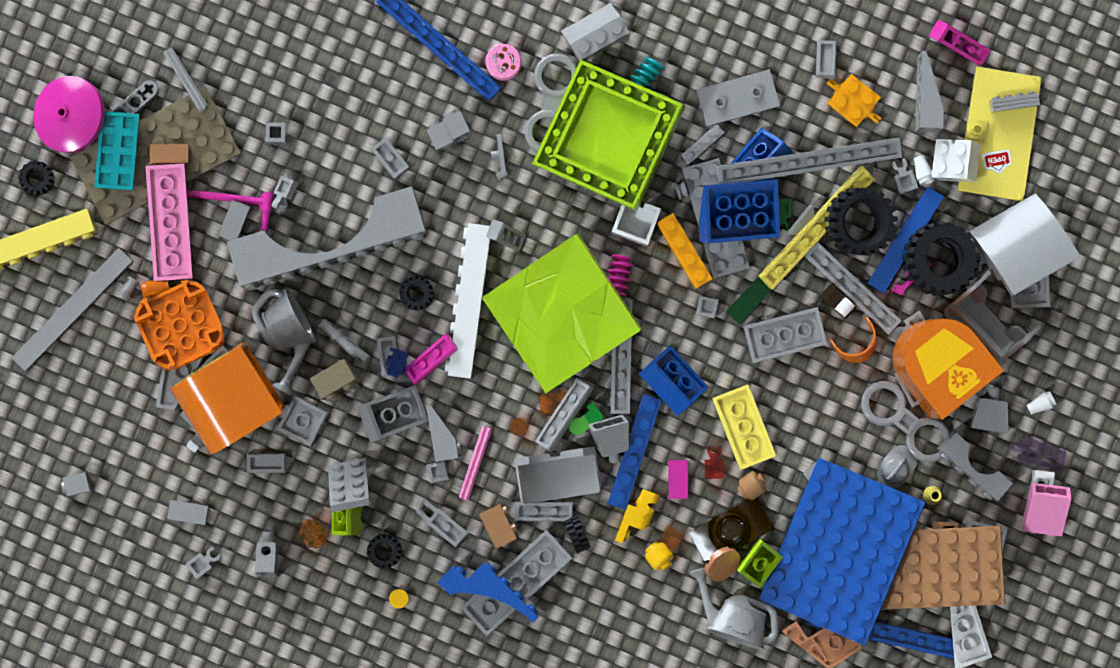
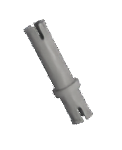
M324 319L318 326V329L331 338L330 341L337 343L361 365L369 357L367 353L347 338L340 328L338 330L327 319Z

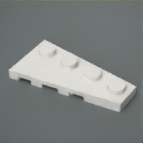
M976 606L950 607L955 668H963L992 658Z

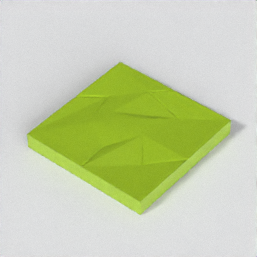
M580 59L532 164L634 211H638L684 112L685 105Z
M579 233L573 235L482 297L545 393L642 330V327Z

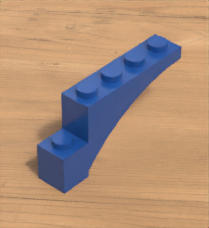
M490 562L488 564L483 563L469 578L466 577L468 573L460 565L458 567L454 565L437 582L450 596L453 593L487 596L512 606L533 623L539 618L537 615L539 611L532 604L528 606L523 601L525 597L518 590L514 592L509 587L511 583L504 576L500 578L496 574L498 570Z

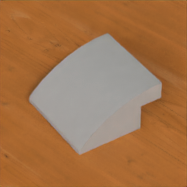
M1036 193L969 231L997 281L1002 280L1011 296L1081 257L1060 223Z

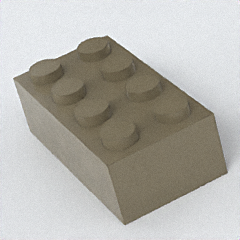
M345 359L340 360L310 378L321 399L331 402L342 398L341 394L345 391L350 393L359 388L358 384L361 383L352 365Z

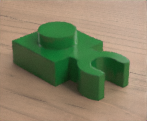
M779 199L780 224H784L785 231H789L790 228L786 218H792V199Z

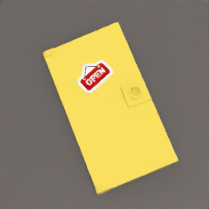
M976 66L965 140L981 144L977 181L958 182L957 191L1020 202L1024 200L1037 106L991 113L989 101L992 100V97L999 96L1004 98L1005 95L1013 97L1018 93L1027 95V92L1034 91V93L1039 94L1042 77Z

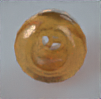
M308 519L300 525L299 536L307 547L316 549L326 542L327 531L319 520Z

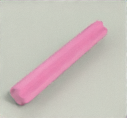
M483 426L459 494L461 499L468 500L492 432L491 428Z

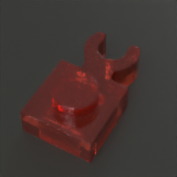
M708 446L707 454L710 456V460H704L705 479H724V459L718 460V456L721 454V447L718 446L717 453L713 454L710 451V446Z

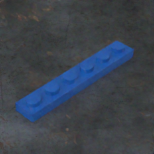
M643 394L629 437V449L624 452L607 504L626 510L662 400Z

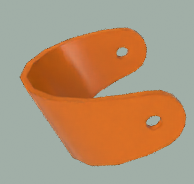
M867 316L864 318L871 328L873 340L865 351L858 354H847L842 352L831 339L829 340L835 352L842 359L850 363L867 361L874 354L876 332Z

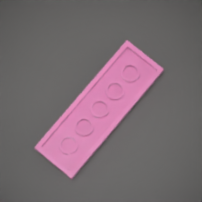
M185 164L146 166L154 281L192 279Z

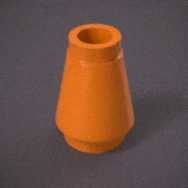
M167 280L145 281V283L140 284L143 298L146 297L148 299L169 289Z

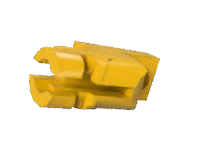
M642 489L640 496L635 502L636 507L628 504L615 541L623 543V540H628L631 532L628 529L629 525L643 531L649 526L654 509L650 508L648 504H657L660 495Z

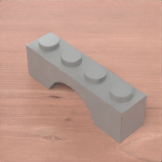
M951 432L937 448L941 452L939 454L940 457L946 462L951 461L955 465L953 468L959 474L967 475L969 477L967 481L975 488L979 486L983 490L982 494L988 500L998 501L1013 483L998 470H992L987 473H979L974 470L968 458L971 445L958 433Z

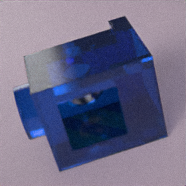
M391 347L389 351L393 352L392 356L388 355L385 366L388 367L387 375L397 378L398 374L403 376L410 354Z

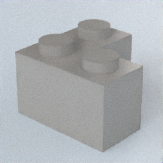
M450 111L445 114L446 117L443 118V122L436 121L429 125L427 133L437 152L471 137L470 130L461 111Z

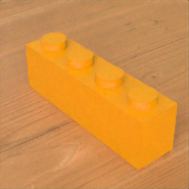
M672 213L657 222V228L693 288L696 290L712 281L713 278L675 215Z

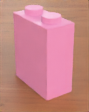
M1031 483L1022 520L1024 532L1062 536L1071 502L1070 488Z

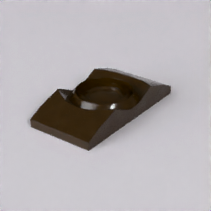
M756 498L755 500L747 499L688 533L704 562L708 564L710 556L715 551L723 547H728L729 549L732 547L738 550L770 532L774 527Z

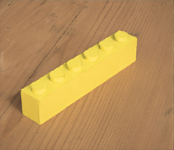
M84 209L0 239V270L4 269L3 266L7 264L11 266L19 264L21 259L26 257L28 259L40 256V252H53L58 249L57 246L63 244L69 246L75 244L77 239L82 238L86 240L94 237L93 234L98 231L91 211Z

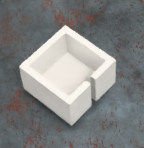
M936 139L932 177L941 181L976 182L981 144L970 140Z
M645 203L643 208L639 206L638 211H634L621 205L611 234L648 246L661 208Z

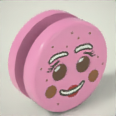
M499 44L488 52L486 67L493 78L500 81L511 80L521 69V57L513 46Z

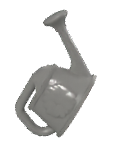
M272 288L266 290L254 304L252 316L265 342L271 348L284 351L293 347L295 350L293 361L285 377L279 383L272 385L281 393L291 395V379L310 343H315L316 339L303 309L290 290L286 289L283 292ZM272 296L278 297L266 311L261 313V318L260 309L265 302Z
M705 567L689 572L699 583L709 624L706 629L707 631L729 641L757 650H764L763 645L771 644L776 640L779 633L778 614L774 607L745 595H734L725 599L724 605L719 611L713 606L706 585ZM755 608L770 614L771 633L768 637H764L766 613Z

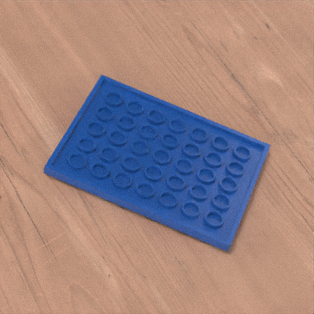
M818 458L779 550V554L783 558L768 577L759 600L866 646L926 502Z

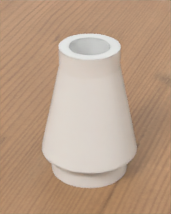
M925 156L914 158L916 181L920 185L934 182L932 169Z
M1044 391L1027 404V407L1032 415L1053 409V406L1057 404L1051 392L1045 393Z

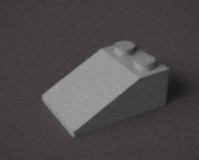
M416 385L357 406L370 443L429 421Z

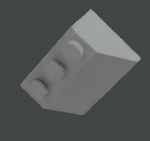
M611 3L561 31L578 62L580 59L587 61L629 37L630 34L621 16Z

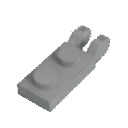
M425 500L423 502L425 506L435 513L431 518L422 510L418 509L416 513L454 547H457L468 532L441 509H437L428 500Z

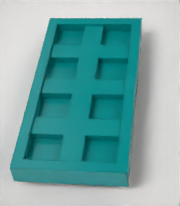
M105 111L104 124L98 139L95 188L134 191L140 114Z

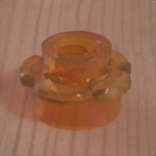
M518 417L516 420L513 419L510 423V431L513 435L524 436L529 429L528 423L521 417Z

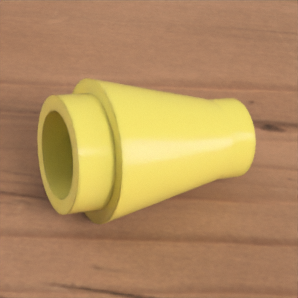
M936 486L927 487L923 493L924 501L929 505L938 504L942 499L941 490ZM933 492L937 493L936 499L932 498Z

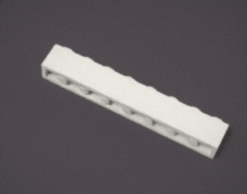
M468 223V228L464 227L463 239H466L465 247L462 246L460 256L464 260L463 266L459 265L458 277H461V282L456 285L455 296L459 297L458 304L454 303L453 315H456L455 322H451L450 333L453 334V341L458 350L450 356V360H446L445 371L451 377L472 378L490 239L486 237L490 226Z

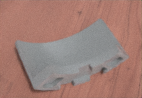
M595 446L514 459L522 504L600 493L602 491Z

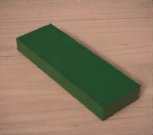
M757 277L727 309L726 313L740 325L772 289Z

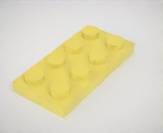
M749 385L712 398L740 470L776 456Z

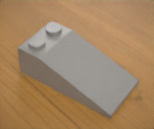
M922 51L917 57L915 132L939 133L947 124V114H944V108L927 52Z

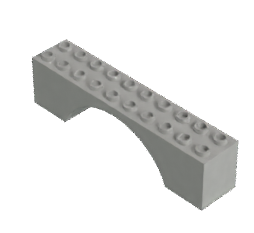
M411 186L375 197L371 215L363 229L345 245L328 252L309 254L292 251L273 241L264 231L228 241L227 246L239 286L251 291L259 288V284L271 285L277 283L276 279L284 278V280L291 279L299 272L308 274L314 271L313 268H328L336 261L344 263L350 261V257L353 256L358 258L369 255V251L381 252L387 250L386 246L389 245L398 247L406 244L405 241L409 239L413 241L421 240L427 232L415 192Z

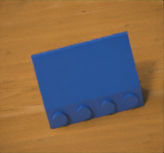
M778 179L703 185L699 218L700 242L709 244L780 237Z

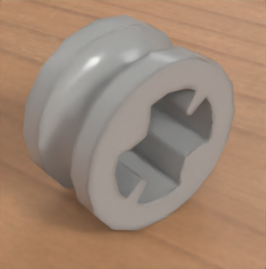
M681 181L680 184L675 183L674 187L678 199L681 200L683 196L687 198L688 193L684 182Z

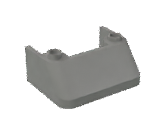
M987 271L945 309L944 314L947 319L956 320L968 326L997 363L1000 364L1026 344L1041 326L1038 325L1029 333H1026L1021 327L1016 325L1007 329L982 302L987 297V290L981 283L991 274L990 271Z

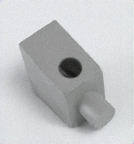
M989 388L987 399L978 398L969 428L1004 434L1008 433V403L999 401L1000 389Z
M623 415L588 424L601 456H608L610 463L619 462L621 460L620 453L629 449V423Z
M263 532L262 542H257L255 573L258 577L278 578L279 546L277 543H274L273 532ZM267 550H270V554L264 555Z

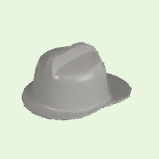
M899 445L894 447L877 469L879 481L891 488L901 486L915 470L917 459L908 451L907 446Z

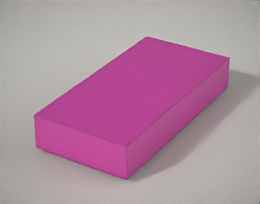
M668 460L669 499H688V460Z

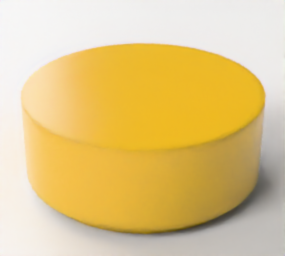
M396 589L390 594L389 601L393 607L399 609L408 604L409 596L405 590Z

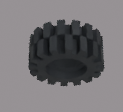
M29 161L19 171L18 179L20 186L26 193L32 196L46 194L48 190H51L52 184H54V174L51 168L42 161ZM34 171H39L44 176L43 182L37 186L29 182V176Z
M412 276L402 282L399 289V297L405 307L418 311L430 306V303L433 301L434 290L426 278ZM420 286L423 288L424 296L421 300L415 301L410 298L409 291L412 287Z
M578 516L563 521L576 553L591 548Z
M380 534L375 536L367 546V556L375 567L381 569L391 568L401 559V543L392 535ZM381 544H388L392 549V554L387 559H382L377 554V549Z

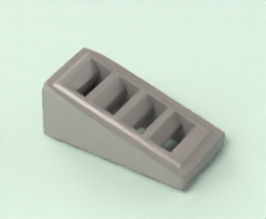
M493 220L486 237L519 252L526 234L503 222Z

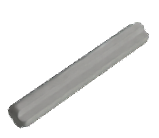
M173 48L165 50L164 55L199 112H204L208 109V105Z

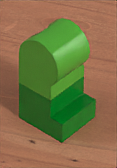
M593 402L586 406L589 410L580 418L573 419L570 423L569 430L572 434L580 435L589 429L588 424L598 422L604 418Z

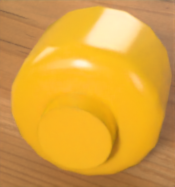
M654 542L645 550V559L654 570L662 569L665 571L672 565L671 561L674 555L665 543Z

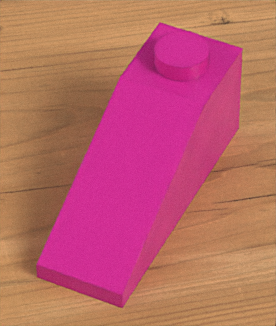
M940 20L936 22L929 34V37L981 67L991 51Z

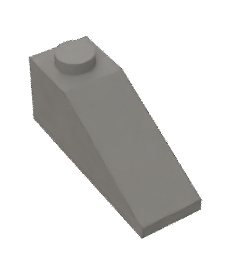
M430 404L426 405L435 461L440 462L459 458V454H462L460 442H456L455 437Z

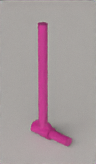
M187 189V197L227 202L235 200L244 204L259 205L263 212L261 231H268L274 193L264 192L259 198Z

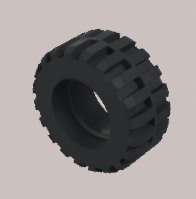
M936 222L919 228L915 234L908 238L909 243H906L904 246L906 254H902V260L906 262L903 269L908 271L909 275L906 277L909 281L914 282L913 286L916 289H922V293L932 294V296H945L960 292L962 288L970 285L969 281L974 280L976 276L974 271L979 269L980 264L976 263V259L980 258V253H976L975 248L978 245L976 241H971L973 236L969 232H964L965 228L955 226V223ZM936 241L947 243L955 254L954 270L946 277L936 276L931 272L926 262L927 250Z

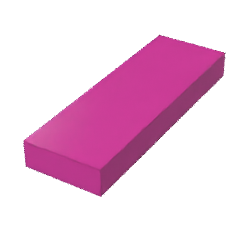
M449 334L443 335L405 368L413 384H419L458 350V347Z

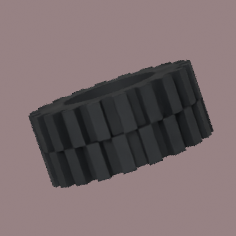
M850 188L846 189L847 192H840L838 194L839 198L831 200V203L834 205L833 207L828 206L826 210L830 212V216L824 219V222H829V226L825 227V230L831 233L828 238L830 241L836 242L834 246L837 249H843L842 252L863 256L877 254L880 252L879 249L888 247L886 241H892L894 236L890 235L891 232L897 231V227L893 226V222H898V216L892 215L896 211L895 206H889L892 201L889 198H884L885 194L882 192H877L875 189ZM857 203L867 205L874 216L872 231L861 240L853 239L847 233L844 223L847 211Z

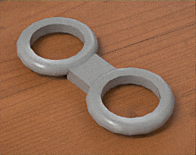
M550 54L543 57L534 71V82L538 90L544 94L541 111L533 114L527 121L525 139L535 152H538L540 145L535 142L532 136L534 124L542 118L553 119L567 87L560 91L548 89L542 81L543 69L551 62L560 61L570 68L573 77L577 68L576 63L570 57L563 54Z
M878 381L866 388L862 395L861 408L863 414L870 422L877 426H889L892 424L897 426L906 434L908 451L921 462L932 463L942 459L939 455L940 451L936 454L925 455L919 452L914 443L916 431L924 425L937 427L942 432L944 441L950 434V431L942 421L930 417L917 418L906 409L907 401L904 392L898 385L890 381ZM881 388L893 391L899 402L896 413L886 419L875 416L869 407V399L872 393Z

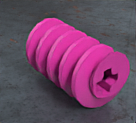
M612 254L611 258L615 261L610 262L609 265L614 269H608L607 272L612 275L608 278L620 296H627L622 289L629 288L624 282L631 280L626 277V274H632V271L628 269V267L634 266L630 262L632 258Z

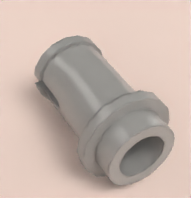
M128 276L121 291L118 290V297L125 301L131 299L130 296L139 282Z

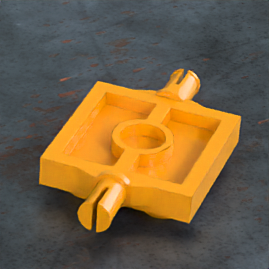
M852 74L841 84H838L833 79H829L826 84L835 90L833 97L827 103L831 108L856 128L867 117L876 124L880 121L881 117L873 112L875 104L881 98L878 94Z

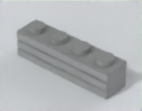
M1033 91L1027 92V95L1018 93L1013 97L1011 95H1005L1004 98L999 96L992 97V100L989 101L990 111L993 113L1039 106V94Z
M716 124L681 155V158L689 166L691 162L723 136L725 132Z

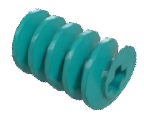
M645 57L646 64H640L642 70L636 69L635 73L637 76L631 75L630 78L632 82L652 89L650 81L656 83L657 80L654 76L661 77L662 74L659 70L666 71V69L656 60Z

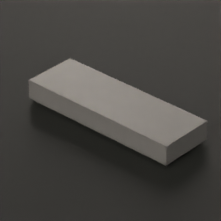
M515 502V521H566L573 518V502H534L528 504Z

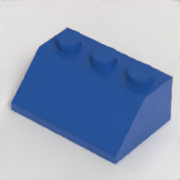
M761 128L730 164L795 153L784 141ZM767 178L755 181L773 180L774 178Z
M671 345L639 373L677 416L709 388Z

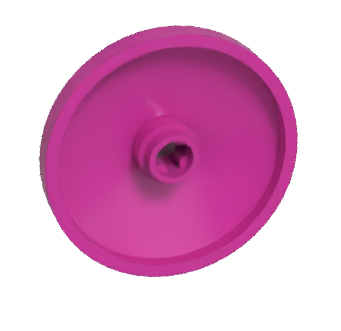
M75 76L60 77L49 83L37 98L33 114L35 130L41 141L49 148L63 153L78 152L91 145L100 134L105 119V107L100 92L89 81Z

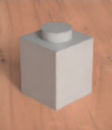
M266 123V143L268 145H287L286 123Z
M89 472L63 477V482H61L62 491L67 496L93 491Z

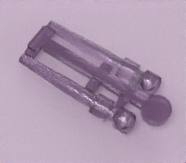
M1027 437L1022 439V444L1015 442L1012 445V450L1015 452L1025 451V455L1022 453L1018 454L1017 459L1019 461H1025L1029 464L1034 463L1061 471L1066 451L1040 443L1038 440H1030ZM1030 446L1034 448L1038 447L1037 451L1030 449ZM1045 449L1061 453V457L1043 453L1041 450ZM1029 453H1032V454H1035L1036 456H1035V458H1034V457H1032V456H1029L1028 454H1029ZM1042 456L1059 461V464L1057 466L1038 459Z

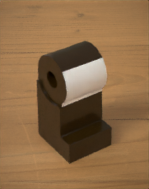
M832 283L818 297L844 319H847L856 309V306Z

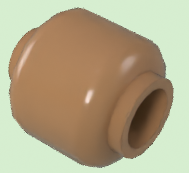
M751 471L739 480L738 490L745 499L755 500L766 492L765 484L767 480L761 473L757 474Z

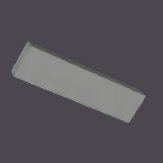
M576 378L535 440V443L552 452L593 388Z

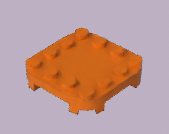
M181 281L182 284L149 299L145 297L140 301L134 315L135 323L147 346L150 357L157 366L165 371L178 369L218 350L225 342L224 329L213 303L202 284L197 282Z

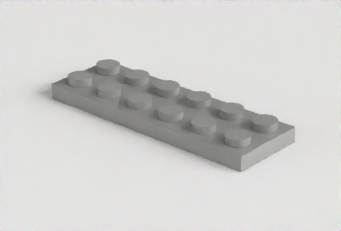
M719 158L682 168L698 228L703 185L718 184L716 166L721 165ZM742 241L709 244L702 242L713 279L750 269Z
M546 530L497 575L500 578L504 576L511 583L509 587L514 592L518 590L525 597L523 600L525 602L564 567L572 557ZM477 594L461 607L486 636L516 610L499 600Z

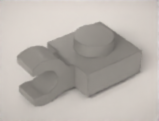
M281 176L274 190V194L277 196L272 203V207L285 212L288 207L287 199H292L298 182Z

